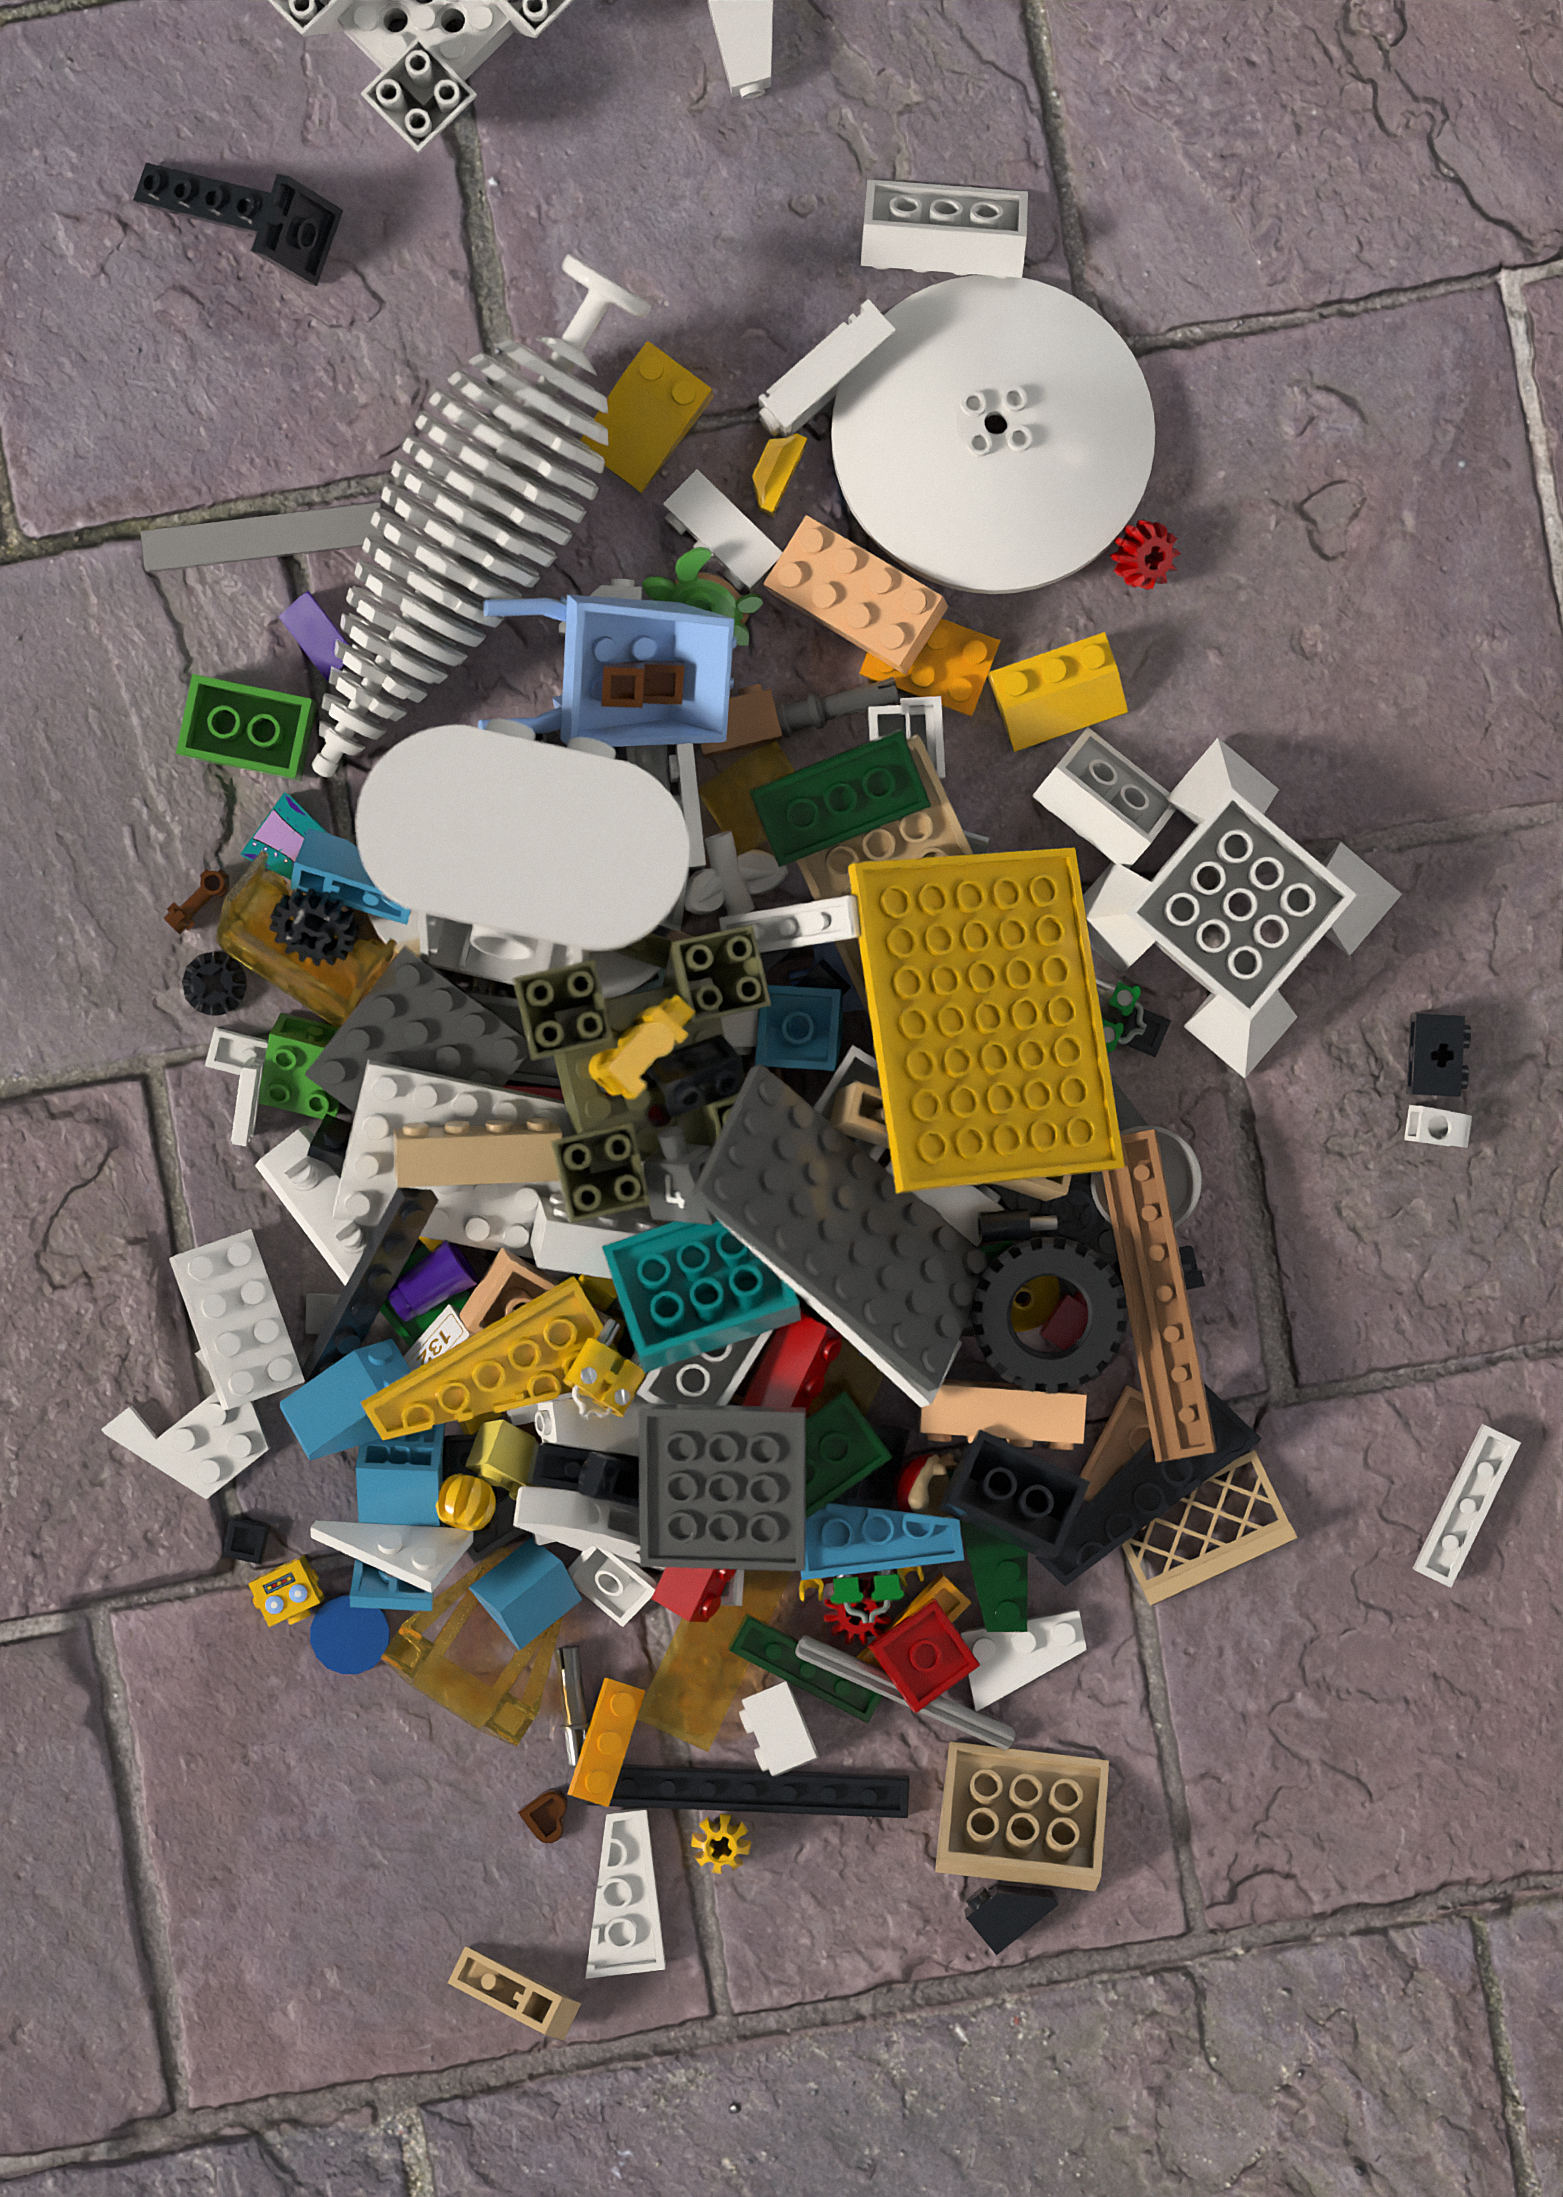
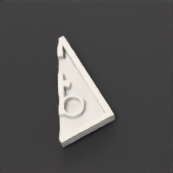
M316 1520L311 1526V1538L432 1593L473 1543V1531L445 1527Z

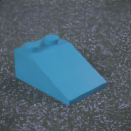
M391 1338L352 1351L280 1402V1409L306 1456L311 1461L381 1439L360 1402L412 1371Z

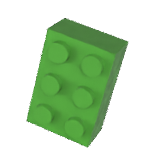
M192 674L176 754L189 759L301 782L318 703L310 698Z

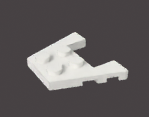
M200 1349L195 1355L208 1370L202 1350ZM216 1391L159 1437L154 1434L133 1406L128 1407L101 1429L105 1435L205 1499H208L271 1448L254 1401L228 1410H222Z

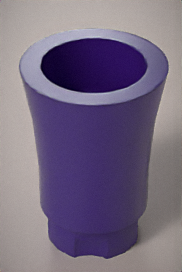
M445 1240L412 1269L397 1278V1282L393 1285L387 1298L397 1314L406 1322L419 1314L424 1315L452 1296L478 1285L479 1279L460 1248L455 1243Z

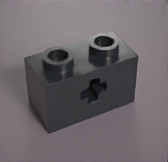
M1410 1014L1406 1094L1461 1097V1089H1467L1469 1080L1468 1065H1463V1049H1469L1471 1042V1026L1465 1024V1016ZM1439 1044L1443 1045L1442 1051H1448V1060H1442L1440 1067L1437 1066V1060H1431V1051L1438 1050Z

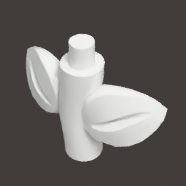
M732 831L718 833L705 839L711 868L698 870L687 880L685 906L688 911L698 915L714 913L722 904H724L728 916L750 913V911L755 909L750 895L756 896L771 891L784 880L789 872L785 865L778 867L774 856L761 850H750L737 857Z

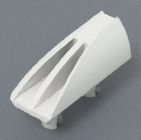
M305 1125L297 1129L263 1156L255 1166L346 1286L376 1227L357 1224L351 1220L341 1221L333 1219L332 1212L343 1169L307 1156L309 1146L315 1135Z

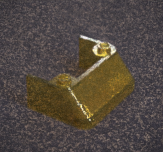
M262 850L225 897L215 940L233 958L330 1024L340 1028L388 967L398 942L390 938L387 944L383 946L373 939H368L367 941L357 940L347 959L343 961L337 958L335 965L332 966L325 959H322L319 966H315L312 958L307 957L304 962H301L297 952L285 953L287 944L276 943L274 939L277 932L270 931L269 927L272 922L270 916L276 903H279L284 893L289 895V891L286 888L287 882L276 872L265 871L269 854Z

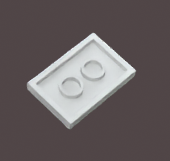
M693 743L676 744L675 755H669L668 758L670 782H678L679 795H675L673 798L682 812L689 835L690 858L688 871L701 870L705 868L706 861Z

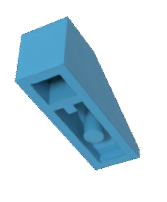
M308 828L294 862L290 889H299L302 893L307 894L309 888H313L316 896L319 897L328 892L330 893L331 902L335 903L342 900L344 906L405 925L408 924L411 909L395 903L379 890L368 875L361 860L359 849L346 839Z

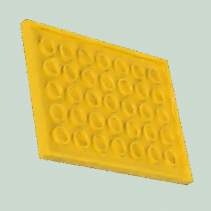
M1075 847L858 862L848 866L852 896H857L861 932L859 943L896 1192L903 1193L1124 1168V1158Z

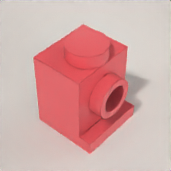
M1077 1291L1072 1297L1064 1292L1057 1306L1040 1329L1039 1334L1063 1350L1075 1344L1077 1339H1080L1084 1333L1088 1322V1306L1083 1294Z

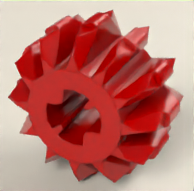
M1144 519L1137 520L1136 526L1128 525L1124 527V538H1115L1114 542L1119 548L1118 551L1109 556L1113 561L1118 562L1113 571L1117 576L1124 578L1123 581L1126 585L1150 590L1154 588L1155 583H1167V571H1178L1175 565L1172 564L1173 558L1181 555L1178 549L1173 548L1178 538L1174 534L1167 532V527L1164 524L1158 522L1151 523Z
M866 1577L862 1580L859 1592L863 1594L861 1602L864 1603V1610H869L867 1614L869 1619L870 1613L874 1609L883 1607L884 1602H875L871 1599L874 1589L871 1592L868 1591L871 1580ZM831 1597L825 1598L824 1604L836 1610L825 1613L824 1620L825 1622L839 1621L831 1629L833 1636L839 1635L844 1629L847 1630L844 1640L845 1644L850 1645L852 1643L855 1633L860 1634L861 1644L867 1645V1631L870 1630L877 1638L882 1636V1631L875 1624L876 1622L884 1625L890 1624V1616L884 1613L877 1615L874 1620L875 1622L863 1623L860 1616L858 1620H854L851 1618V1614L846 1612L844 1604L835 1605L831 1603Z

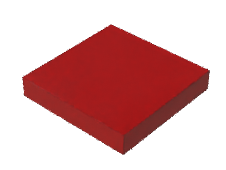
M933 1598L868 1645L914 1713L919 1712L980 1666L937 1600Z

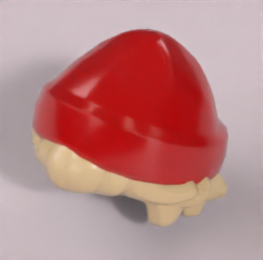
M950 1453L945 1456L923 1454L910 1460L897 1471L893 1479V1488L901 1512L948 1518L954 1517L938 1509L949 1484L946 1469H956L958 1466Z

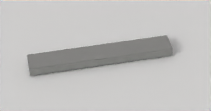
M380 502L140 531L145 572L151 573L363 547L367 533L385 539L384 532L376 529L371 523L375 508L382 509V505Z

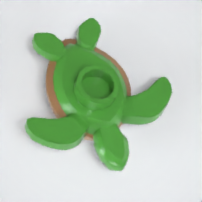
M697 547L682 555L675 566L678 579L674 582L661 576H650L642 582L643 590L654 601L680 602L733 618V637L737 638V645H748L749 631L743 624L747 621L749 613H754L761 607L763 598L758 594H748L741 597L739 592L723 578L714 574L699 572L702 566L711 558L712 551L710 549Z

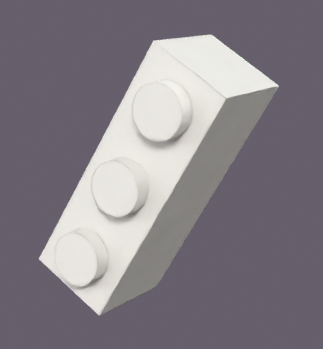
M698 469L663 503L664 509L668 512L664 517L668 524L680 535L687 531L697 541L693 545L694 548L706 547L710 549L712 555L708 562L711 563L716 559L726 569L722 576L737 591L745 587L752 593L770 574L783 553Z

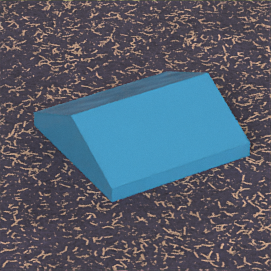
M767 985L771 1005L759 1009L755 1066L762 1064L764 1067L836 1071L843 1037L842 990Z

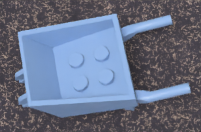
M567 595V598L561 596L559 601L550 598L484 600L483 612L486 617L544 615L566 622L563 695L552 697L555 709L537 717L507 718V720L524 724L531 728L535 734L561 729L560 740L566 745L569 739L575 737L596 739L611 747L726 742L730 689L734 687V678H730L732 649L737 644V638L733 637V618L680 602L578 595ZM632 661H683L685 667L682 705L643 704V708L601 706L603 664ZM493 719L479 720L478 728L486 730L487 723Z

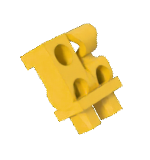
M673 996L671 1000L663 999L658 1006L640 1011L633 1018L637 1025L630 1027L621 1035L618 1040L619 1047L617 1049L603 1050L592 1056L589 1063L590 1075L610 1095H623L626 1099L636 1098L647 1086L639 1078L640 1075L656 1057L666 1055L674 1045L680 1044L688 1036L682 1027L695 1012L679 996Z

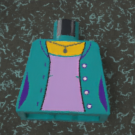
M284 792L240 855L292 880L294 862L308 828L324 833L329 832L293 796Z

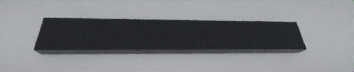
M622 1764L609 1806L908 1818L909 1776L804 1771H788L775 1777L771 1775L770 1770L763 1772L762 1770ZM587 1801V1805L602 1806V1805L595 1804V1803H592V1802Z

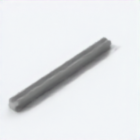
M807 1635L800 1639L795 1651L798 1658L909 1707L885 1670ZM942 1696L937 1697L919 1711L1003 1750H1008L1011 1747L1016 1735L1013 1728Z

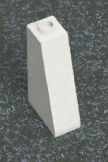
M707 0L732 97L741 95L742 99H751L763 95L765 88L771 87L774 0Z
M638 1395L633 1399L624 1417L611 1413L607 1417L592 1415L589 1419H585L578 1414L580 1406L573 1398L537 1403L538 1412L535 1415V1426L538 1434L542 1437V1443L639 1458L640 1404L651 1403ZM580 1396L585 1402L586 1412L591 1409L605 1411V1409L595 1404L590 1397Z

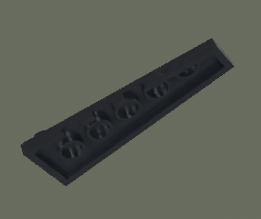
M1204 1383L1217 1452L1156 1462L1152 1437H1150L1076 1514L1059 1556L1049 1561L1038 1556L1035 1558L1062 1585L1067 1586L1116 1547L1122 1545L1138 1533L1139 1530L1170 1509L1171 1506L1187 1494L1193 1492L1218 1471L1256 1445L1262 1438Z

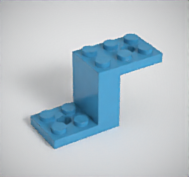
M447 1422L433 1425L432 1429L387 1440H382L381 1438L359 1445L356 1463L359 1523L444 1527V1522L439 1518L435 1505L439 1498L440 1485L443 1482L442 1452ZM355 1559L350 1590V1607L432 1611L435 1589L432 1593H429L397 1577L388 1576V1573Z

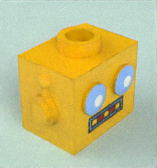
M305 1555L272 1569L248 1583L254 1595V1598H252L253 1603L257 1609L261 1610L268 1627L286 1619L289 1625H292L311 1615L309 1608L319 1604L325 1598L317 1581L319 1576L316 1570L309 1566Z

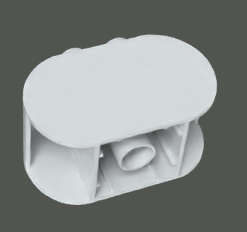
M507 719L490 720L487 723L486 730L466 725L431 728L406 738L388 751L375 765L363 786L357 807L356 836L361 860L374 884L395 903L411 909L407 925L367 913L377 934L393 951L398 954L405 945L433 967L514 985V977L595 960L604 1001L621 998L633 993L649 982L661 970L660 967L611 951V949L624 947L640 940L658 925L679 932L681 930L690 858L689 835L680 808L668 790L657 779L636 765L616 760L615 750L602 741L586 737H575L568 740L566 748L534 741L535 732L531 728Z

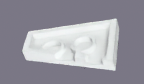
M1078 1608L1027 1618V1632H987L985 1626L960 1631L962 1639L980 1664L978 1668L968 1674L976 1712L1087 1650Z

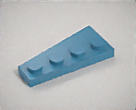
M828 1503L806 1519L805 1570L801 1571V1579L807 1580L964 1560L959 1519Z

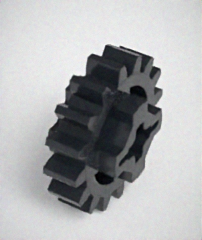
M309 888L306 895H303L299 889H294L291 896L285 893L282 895L270 916L272 922L269 929L270 931L277 932L274 939L276 943L287 944L285 953L297 952L301 962H304L307 957L312 958L315 966H319L322 959H325L332 966L335 965L337 958L344 961L347 959L349 952H352L358 939L356 934L359 924L352 922L355 915L353 911L344 912L342 910L344 905L342 900L333 903L330 901V893L325 892L322 897L316 896L313 888Z

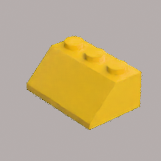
M1105 632L990 671L987 676L1013 752L1128 713L1119 671Z

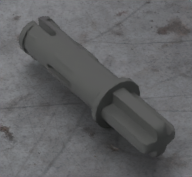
M578 1645L553 1649L564 1723L560 1725V1730L565 1731L568 1762L570 1767L576 1768L591 1722L587 1721L579 1655L580 1649Z

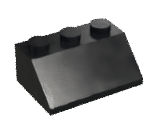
M979 1429L955 1469L938 1509L1049 1561L1059 1556L1090 1481Z

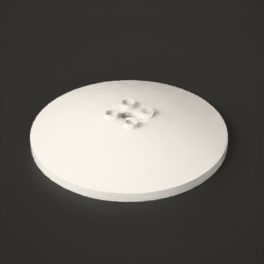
M971 275L931 285L912 294L883 316L892 324L896 331L840 380L833 408L831 428L832 455L842 493L853 515L876 545L894 561L931 582L951 589L983 594L1017 593L1050 585L1076 573L1101 555L1114 542L1115 538L1122 533L1124 527L1132 518L1144 494L1151 473L1155 447L1154 411L1145 378L1134 355L1113 327L1091 307L1056 287L1027 278L1008 277L1001 279L990 275ZM998 415L1006 421L1007 429L1001 434H992L986 429L984 422L989 416Z

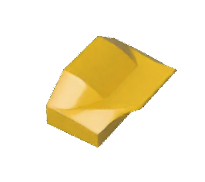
M795 433L786 438L769 439L752 475L754 481L753 489L759 511L774 517L806 449V437Z

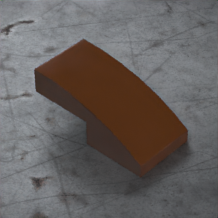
M632 661L603 664L601 706L643 708V704L682 705L684 662Z

